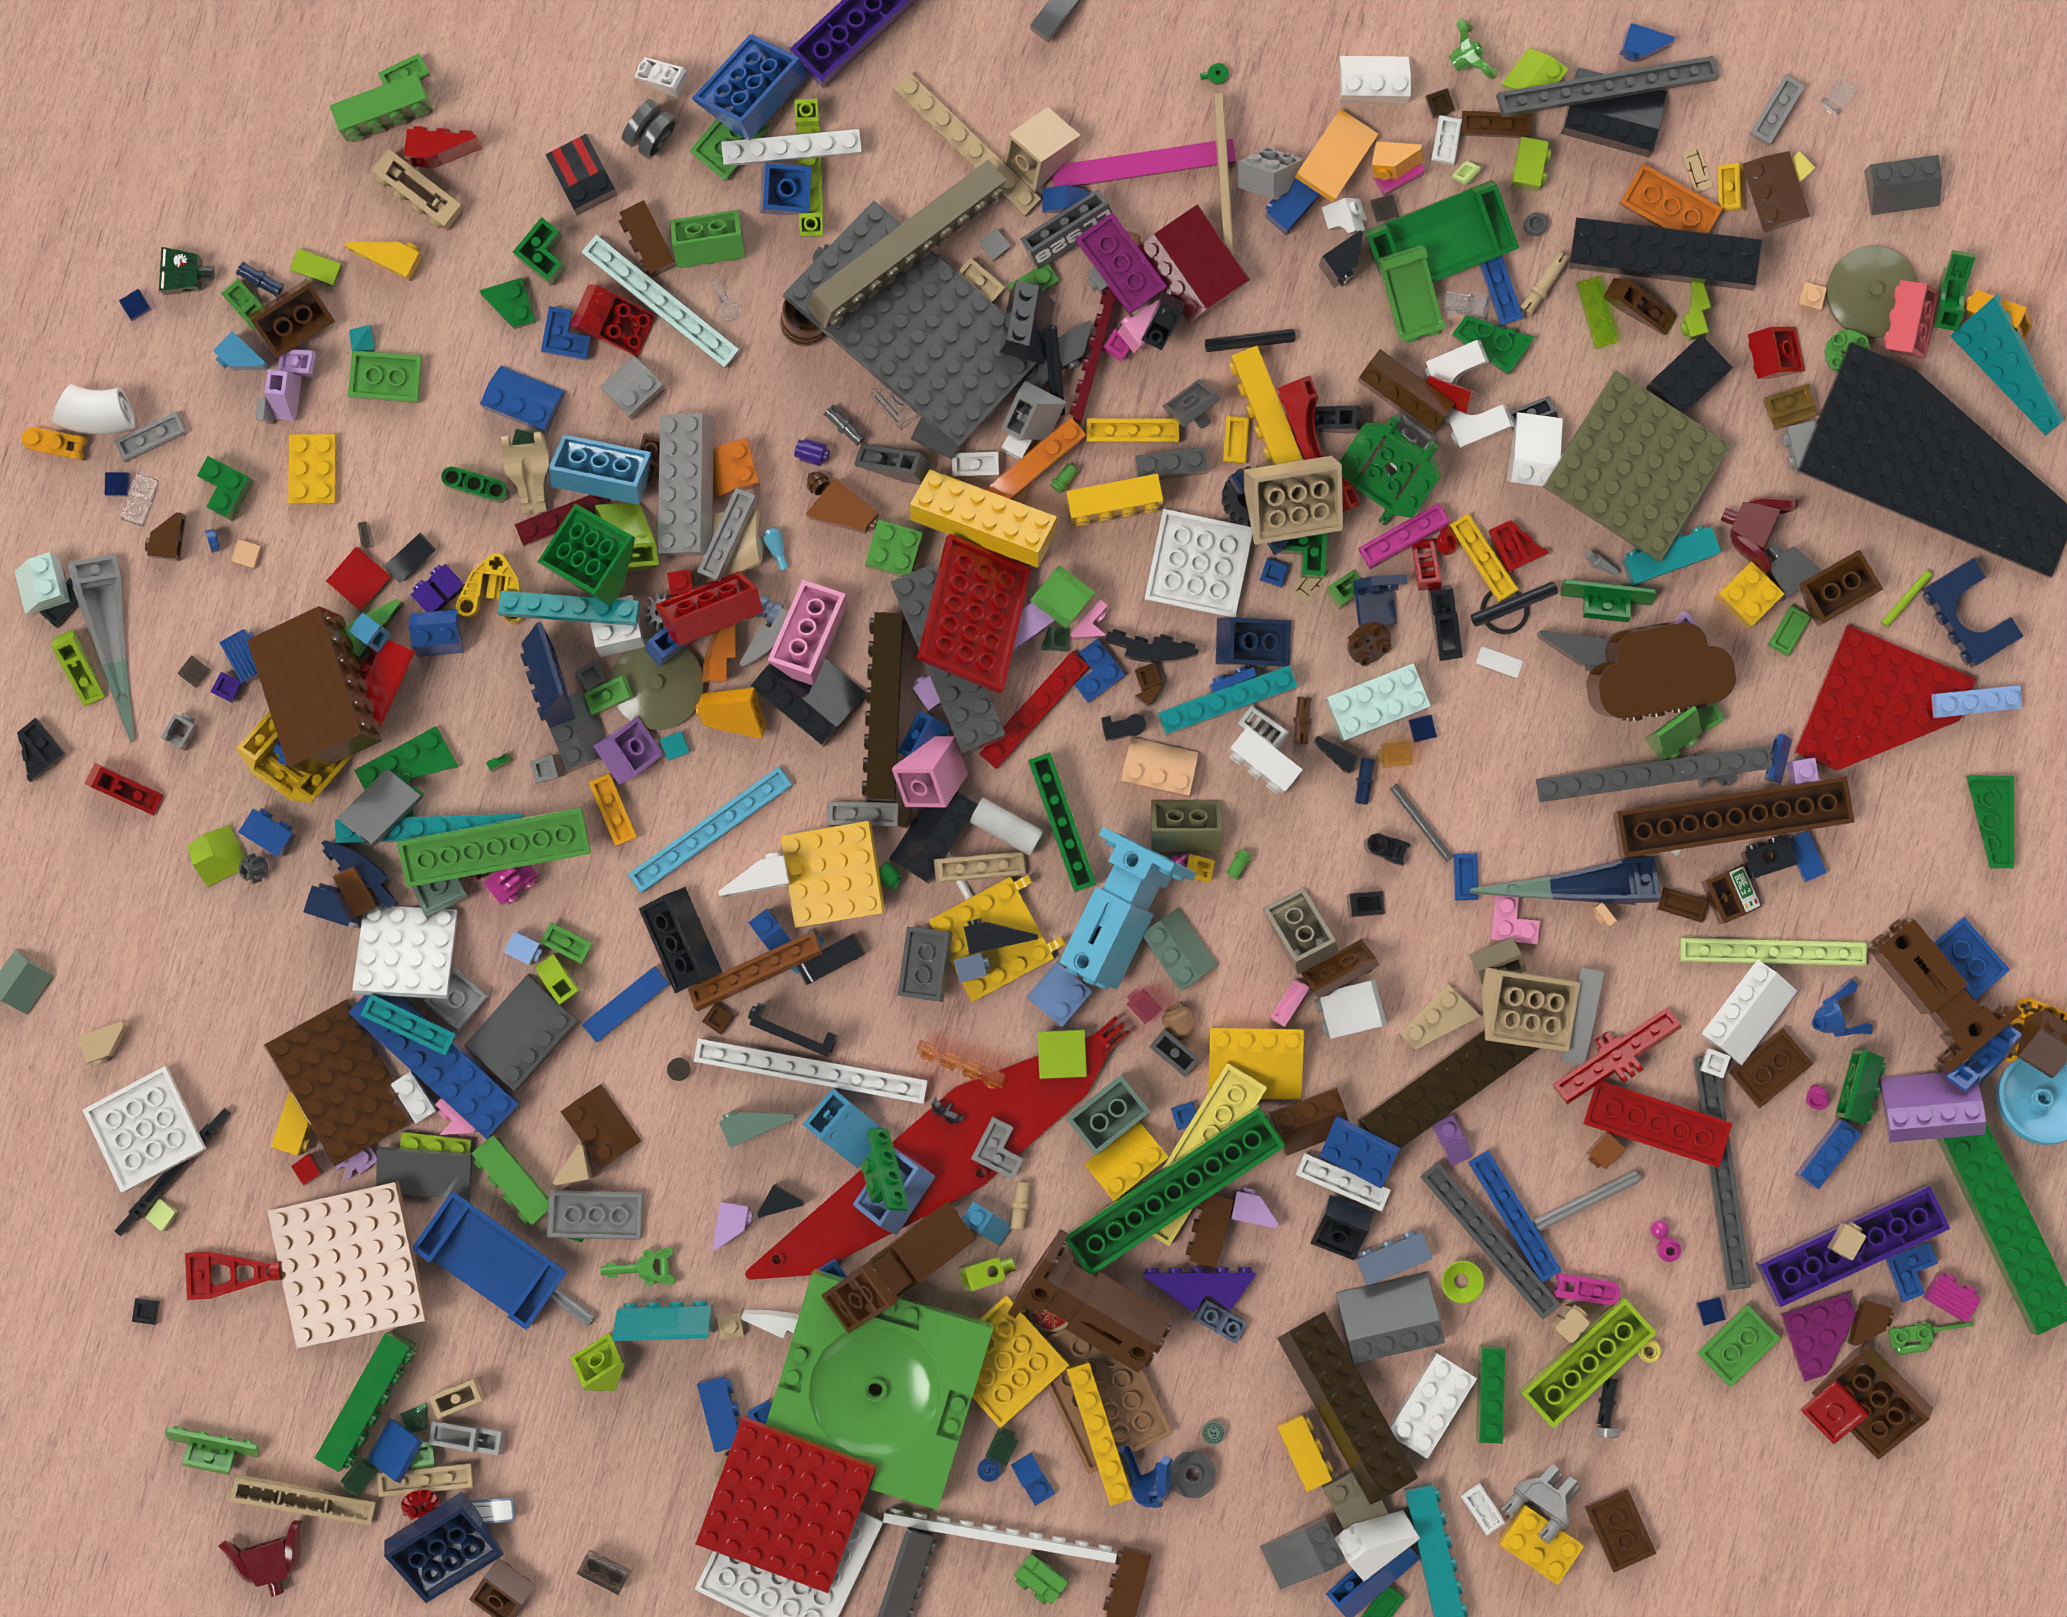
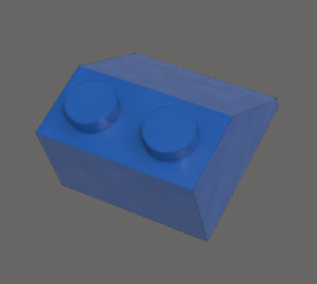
M765 163L762 167L760 213L773 215L809 213L811 167Z
M458 610L411 614L408 627L412 648L417 657L464 653Z

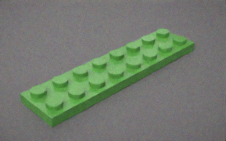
M582 807L403 839L397 842L407 887L587 855L592 852Z

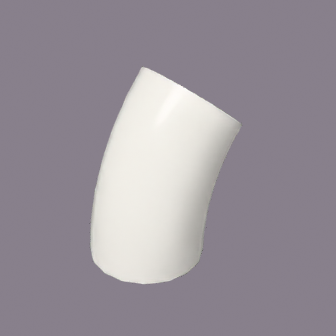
M70 384L59 398L52 415V423L81 433L113 434L135 428L132 407L124 391L119 387L107 390H91Z

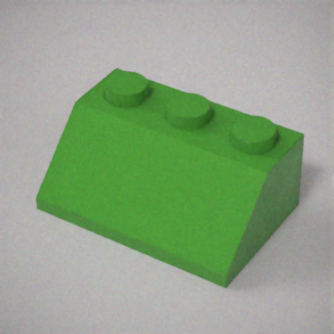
M738 209L670 220L672 247L677 268H690L694 265L714 264L719 261H735L739 258H745Z

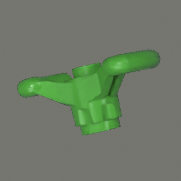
M1459 19L1457 21V28L1460 32V47L1453 50V54L1449 56L1452 64L1457 71H1465L1473 66L1482 70L1488 78L1495 79L1498 75L1497 68H1491L1487 62L1482 60L1484 50L1480 43L1469 40L1468 32L1472 31L1473 26L1467 20Z

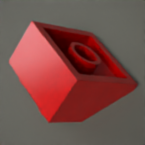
M1768 327L1748 334V345L1752 353L1753 369L1757 379H1771L1805 371L1796 327Z

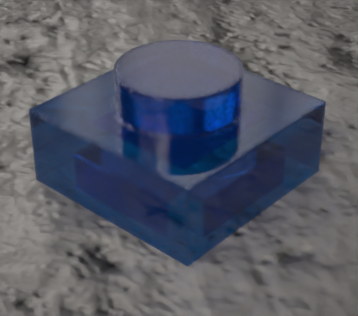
M105 472L104 495L130 497V473Z

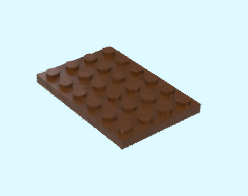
M347 999L264 1044L266 1051L334 1167L414 1122L398 1097L399 1093H396L391 1086L395 1080L364 1027L349 1014L352 1007Z

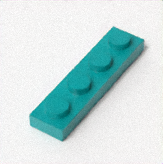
M370 994L361 1013V1016L447 1056L457 1035L373 994Z

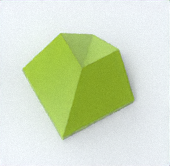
M231 825L204 833L187 845L192 865L207 887L238 873L240 861L245 859V854Z
M607 1333L570 1357L585 1391H616L625 1364L613 1341L612 1335Z

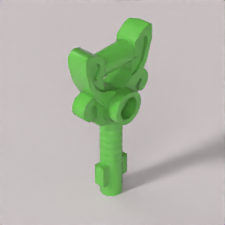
M667 1247L656 1253L651 1249H645L643 1256L638 1259V1264L616 1265V1263H607V1266L600 1267L601 1276L607 1275V1278L617 1277L618 1274L638 1273L641 1279H645L647 1286L654 1285L655 1281L673 1285L676 1281L670 1274L669 1258L674 1248ZM656 1259L660 1260V1275L656 1274L654 1269Z

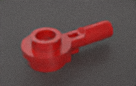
M1450 526L1440 530L1436 542L1437 549L1446 556L1451 555L1457 549V540L1454 533L1451 532Z

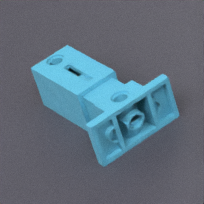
M1102 827L1099 836L1107 839L1105 844L1114 848L1108 860L1114 866L1103 888L1095 887L1059 963L1067 966L1065 971L1084 978L1085 982L1093 986L1097 985L1107 990L1108 987L1118 989L1154 915L1148 910L1159 887L1167 888L1172 877L1183 881L1184 878L1193 881L1196 872L1126 836Z

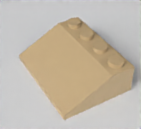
M1332 456L1244 470V492L1255 545L1343 530L1342 464Z
M1486 967L1482 987L1485 1040L1569 1052L1580 983L1567 979Z

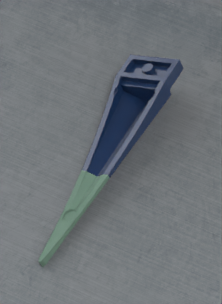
M1655 857L1628 858L1547 877L1470 889L1469 892L1482 895L1627 905L1656 903L1661 898Z

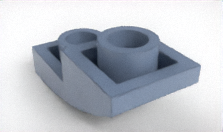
M1203 1299L1193 1317L1195 1321L1234 1343L1238 1342L1248 1324L1206 1299Z

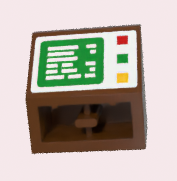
M1744 864L1701 881L1719 925L1762 907Z

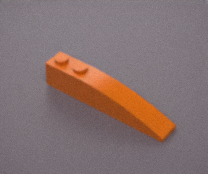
M1071 417L986 490L1013 500L1086 439V434Z

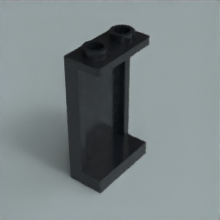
M758 1003L757 1006H752L748 1015V1019L751 1020L749 1025L823 1056L830 1057L839 1035L827 1032L822 1044L762 1019L761 1015L765 1008L764 1004Z

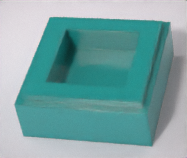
M682 731L660 739L668 761L690 753Z

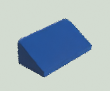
M1778 734L1774 738L1770 753L1773 768L1766 769L1764 776L1765 780L1778 784L1782 782L1792 744V739L1784 734Z

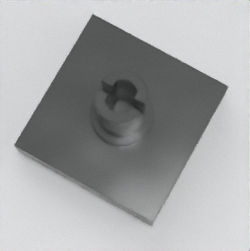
M1198 379L1164 404L1163 408L1167 414L1183 427L1195 420L1199 428H1205L1211 423L1205 411L1221 399L1213 389Z

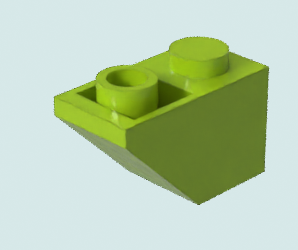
M552 954L535 967L543 983L559 1005H563L581 992L555 954Z

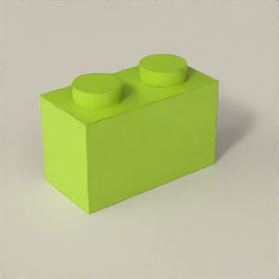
M1527 137L1520 138L1511 187L1538 191L1541 185H1545L1547 172L1543 170L1545 163H1549L1551 149H1548V141Z

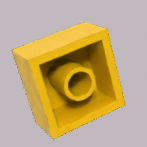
M1751 561L1714 597L1748 629L1784 593Z

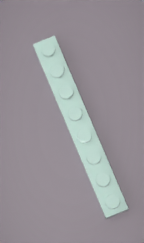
M595 235L582 251V254L723 368H726L739 353L737 347L599 236Z

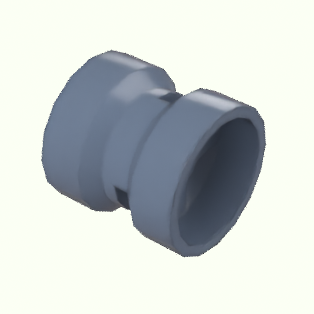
M763 594L760 598L763 612L757 614L756 617L766 618L767 623L772 625L784 605L779 602L773 603L770 597Z

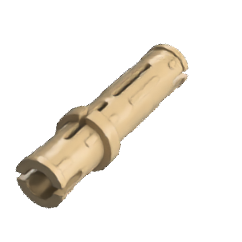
M1556 253V256L1537 284L1530 288V294L1520 306L1521 311L1524 313L1530 305L1526 315L1532 316L1541 300H1545L1547 291L1570 261L1569 257L1565 255L1562 261L1559 262L1564 253Z

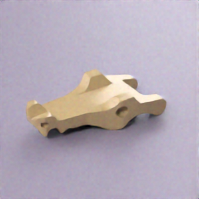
M534 432L535 443L511 445L509 435L501 437L504 471L517 486L524 514L543 513L547 509L544 481L551 462V456L542 432Z

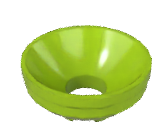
M1456 1261L1450 1264L1443 1272L1441 1285L1449 1299L1465 1304L1476 1300L1480 1296L1484 1287V1277L1481 1270L1472 1262ZM1459 1274H1464L1468 1279V1283L1464 1288H1458L1454 1283L1455 1277Z

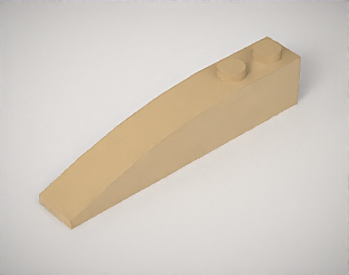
M234 1474L229 1496L230 1502L371 1526L376 1503L330 1491Z

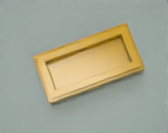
M1226 416L1222 463L1246 464L1249 418Z

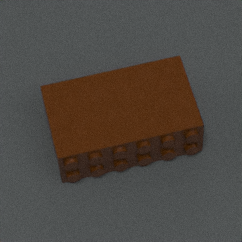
M320 606L247 640L287 766L307 774H312L382 741L380 725L373 715L374 706L367 697V685L361 678L359 672L360 664L354 657L352 651L353 643L345 630L347 626L345 619L341 615Z

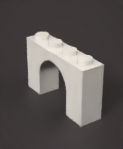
M1475 340L1427 361L1428 368L1425 371L1428 377L1429 375L1456 385L1462 375L1489 363L1481 341ZM1503 404L1478 415H1468L1451 408L1444 418L1446 423H1450L1453 432H1451V437L1454 444H1459L1460 448H1466L1515 427L1507 405Z

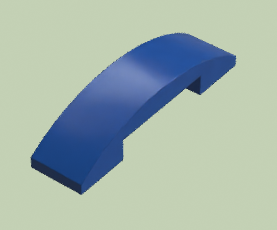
M2007 1025L1976 1051L1964 1064L1961 1063L1949 1073L1946 1079L1964 1092L1971 1090L2000 1065L2020 1041L2022 1033Z

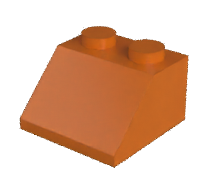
M747 438L725 443L714 448L713 490L716 498L733 494L735 488L745 491L760 487Z

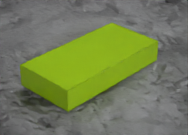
M298 248L290 271L335 286L342 264Z

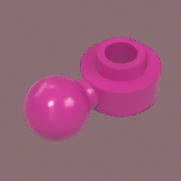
M1655 1221L1650 1227V1232L1654 1238L1659 1239L1656 1247L1657 1254L1662 1260L1673 1262L1680 1257L1681 1246L1675 1239L1667 1236L1669 1227L1664 1221ZM1668 1247H1673L1671 1254H1666Z

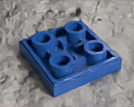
M389 1419L367 1460L393 1481L401 1483L423 1441L396 1420Z

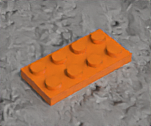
M1644 163L1640 166L1619 205L1658 227L1703 233L1710 232L1723 209Z

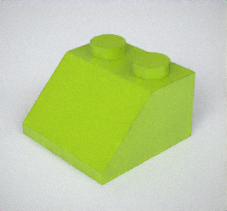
M1528 48L1502 82L1501 86L1509 91L1561 82L1569 69L1552 56Z

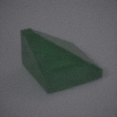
M1048 627L1041 650L1069 652L1070 629Z
M426 1403L400 1413L406 1429L413 1434L428 1428V1406Z

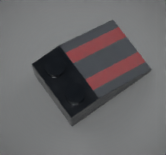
M587 134L545 154L577 216L618 195Z

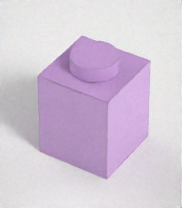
M1815 758L1787 763L1790 785L1819 781Z

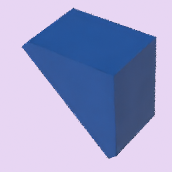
M1069 185L1043 189L1042 213H1061L1088 196L1089 191Z

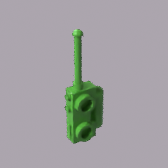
M1969 1320L1968 1323L1935 1327L1931 1326V1323L1924 1321L1923 1324L1913 1323L1912 1326L1887 1329L1890 1348H1895L1898 1355L1925 1352L1930 1349V1343L1934 1342L1933 1333L1969 1326L1973 1327L1974 1323ZM1919 1340V1343L1905 1345L1908 1341Z

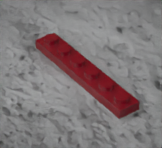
M1108 288V292L1103 291L1100 304L1104 305L1101 314L1097 313L1094 327L1098 328L1096 335L1090 336L1088 349L1092 350L1090 357L1084 358L1081 369L1085 371L1084 379L1078 380L1075 392L1079 393L1077 402H1072L1069 415H1073V420L1078 424L1082 423L1116 299L1110 288Z

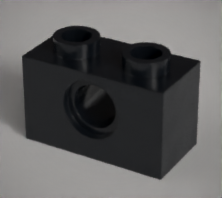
M1780 835L1768 839L1769 844L1761 847L1759 842L1746 846L1747 851L1740 854L1750 879L1797 865L1789 838L1782 840ZM1766 850L1771 851L1773 854L1771 863H1767L1763 858Z

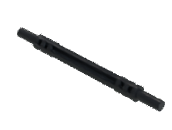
M224 1107L210 1124L207 1123L200 1130L199 1134L205 1146L218 1133L217 1129L230 1116L231 1112ZM194 1157L165 1171L128 1211V1216L114 1231L119 1236H122L136 1220H140L143 1214L148 1211Z

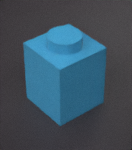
M363 612L349 630L350 633L378 653L392 635V633Z

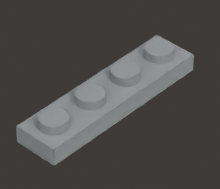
M735 488L699 566L698 573L718 582L721 581L758 501L757 496Z

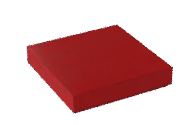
M356 546L329 576L326 582L362 612L392 577Z
M1837 1380L1833 1381L1801 1408V1412L1833 1445L1869 1416V1413Z

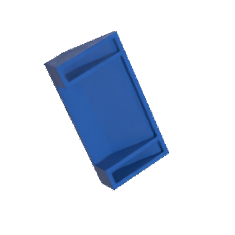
M451 1191L413 1245L414 1252L428 1262L434 1261L508 1313L507 1317L525 1330L532 1326L567 1273L565 1269L454 1191Z

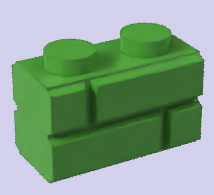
M1032 1551L1014 1573V1576L1017 1578L1015 1582L1024 1590H1027L1028 1587L1035 1592L1034 1597L1044 1605L1046 1602L1052 1605L1069 1583L1066 1577Z

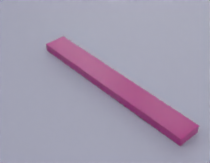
M1226 139L1228 164L1236 163L1233 139ZM1216 141L1063 164L1052 175L1054 187L1062 185L1079 187L1217 166Z

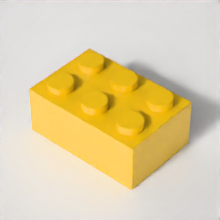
M1524 1504L1514 1518H1511L1496 1542L1553 1583L1559 1585L1584 1546L1563 1530L1559 1531L1550 1544H1547L1546 1540L1542 1541L1538 1537V1533L1541 1532L1549 1521Z

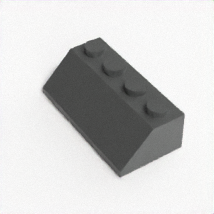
M906 1528L877 1617H912L914 1609L910 1608L913 1599L918 1600L922 1586L918 1585L920 1577L925 1578L929 1564L925 1563L928 1554L933 1555L937 1541L933 1540V1533L917 1528Z

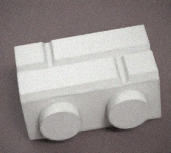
M414 1072L407 1073L391 1084L395 1092L399 1093L398 1097L416 1124L423 1122L439 1110Z

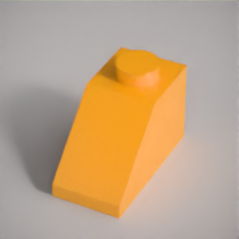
M1376 142L1372 161L1374 178L1382 180L1398 179L1415 168L1424 160L1422 145Z

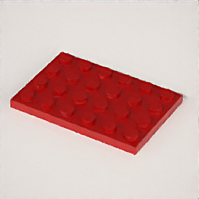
M953 534L946 536L917 660L997 693L1004 691L1032 568Z

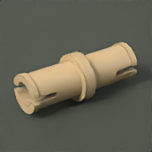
M1016 1182L1014 1203L1011 1204L1013 1214L1010 1228L1025 1230L1026 1213L1030 1208L1028 1199L1031 1184Z

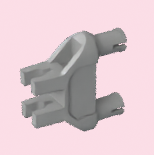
M1553 1464L1540 1478L1518 1483L1513 1488L1514 1494L1501 1508L1507 1516L1509 1515L1513 1519L1525 1503H1529L1548 1516L1550 1521L1538 1533V1537L1542 1541L1546 1540L1547 1544L1551 1543L1561 1529H1567L1570 1525L1569 1503L1580 1490V1487L1577 1485L1578 1482L1572 1477H1569L1558 1490L1554 1487L1563 1476L1559 1473L1560 1469Z

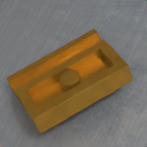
M1809 384L1763 399L1773 425V430L1819 415Z

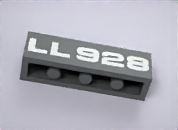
M1097 189L1023 236L1020 240L1027 255L1035 266L1040 269L1076 246L1075 239L1111 214L1112 210L1109 203Z

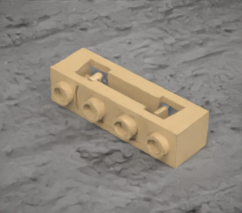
M389 148L372 168V172L376 175L375 181L383 187L389 185L394 189L392 193L401 201L407 199L411 202L412 205L410 207L419 215H422L424 212L430 217L428 221L437 229H440L442 226L448 231L464 210L459 202ZM397 165L405 171L409 179L435 198L431 205L434 209L438 210L437 213L430 209L431 207L425 200L400 182L404 174L400 169L396 168ZM391 175L394 176L398 181L395 182L392 178H390ZM438 198H441L447 204L444 205L440 202V200H438Z

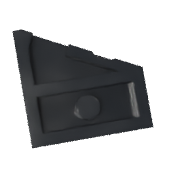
M34 718L17 732L19 743L22 746L21 753L23 761H25L28 774L26 776L29 782H33L66 755L65 751L38 718Z

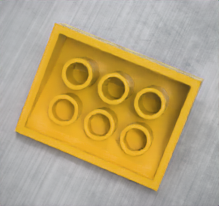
M1209 1028L1208 1093L1228 1062L1267 1086L1261 1099L1301 1100L1304 1030Z

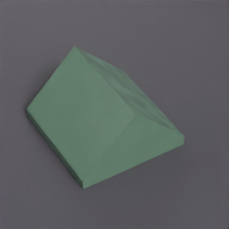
M14 950L0 970V1000L28 1014L54 975L18 950Z

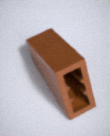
M834 478L807 511L806 516L810 520L865 534L867 530L872 531L876 527L879 514Z

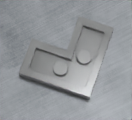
M992 1116L971 1157L974 1161L1012 1180L1023 1161L1022 1157L1003 1148L1013 1127Z

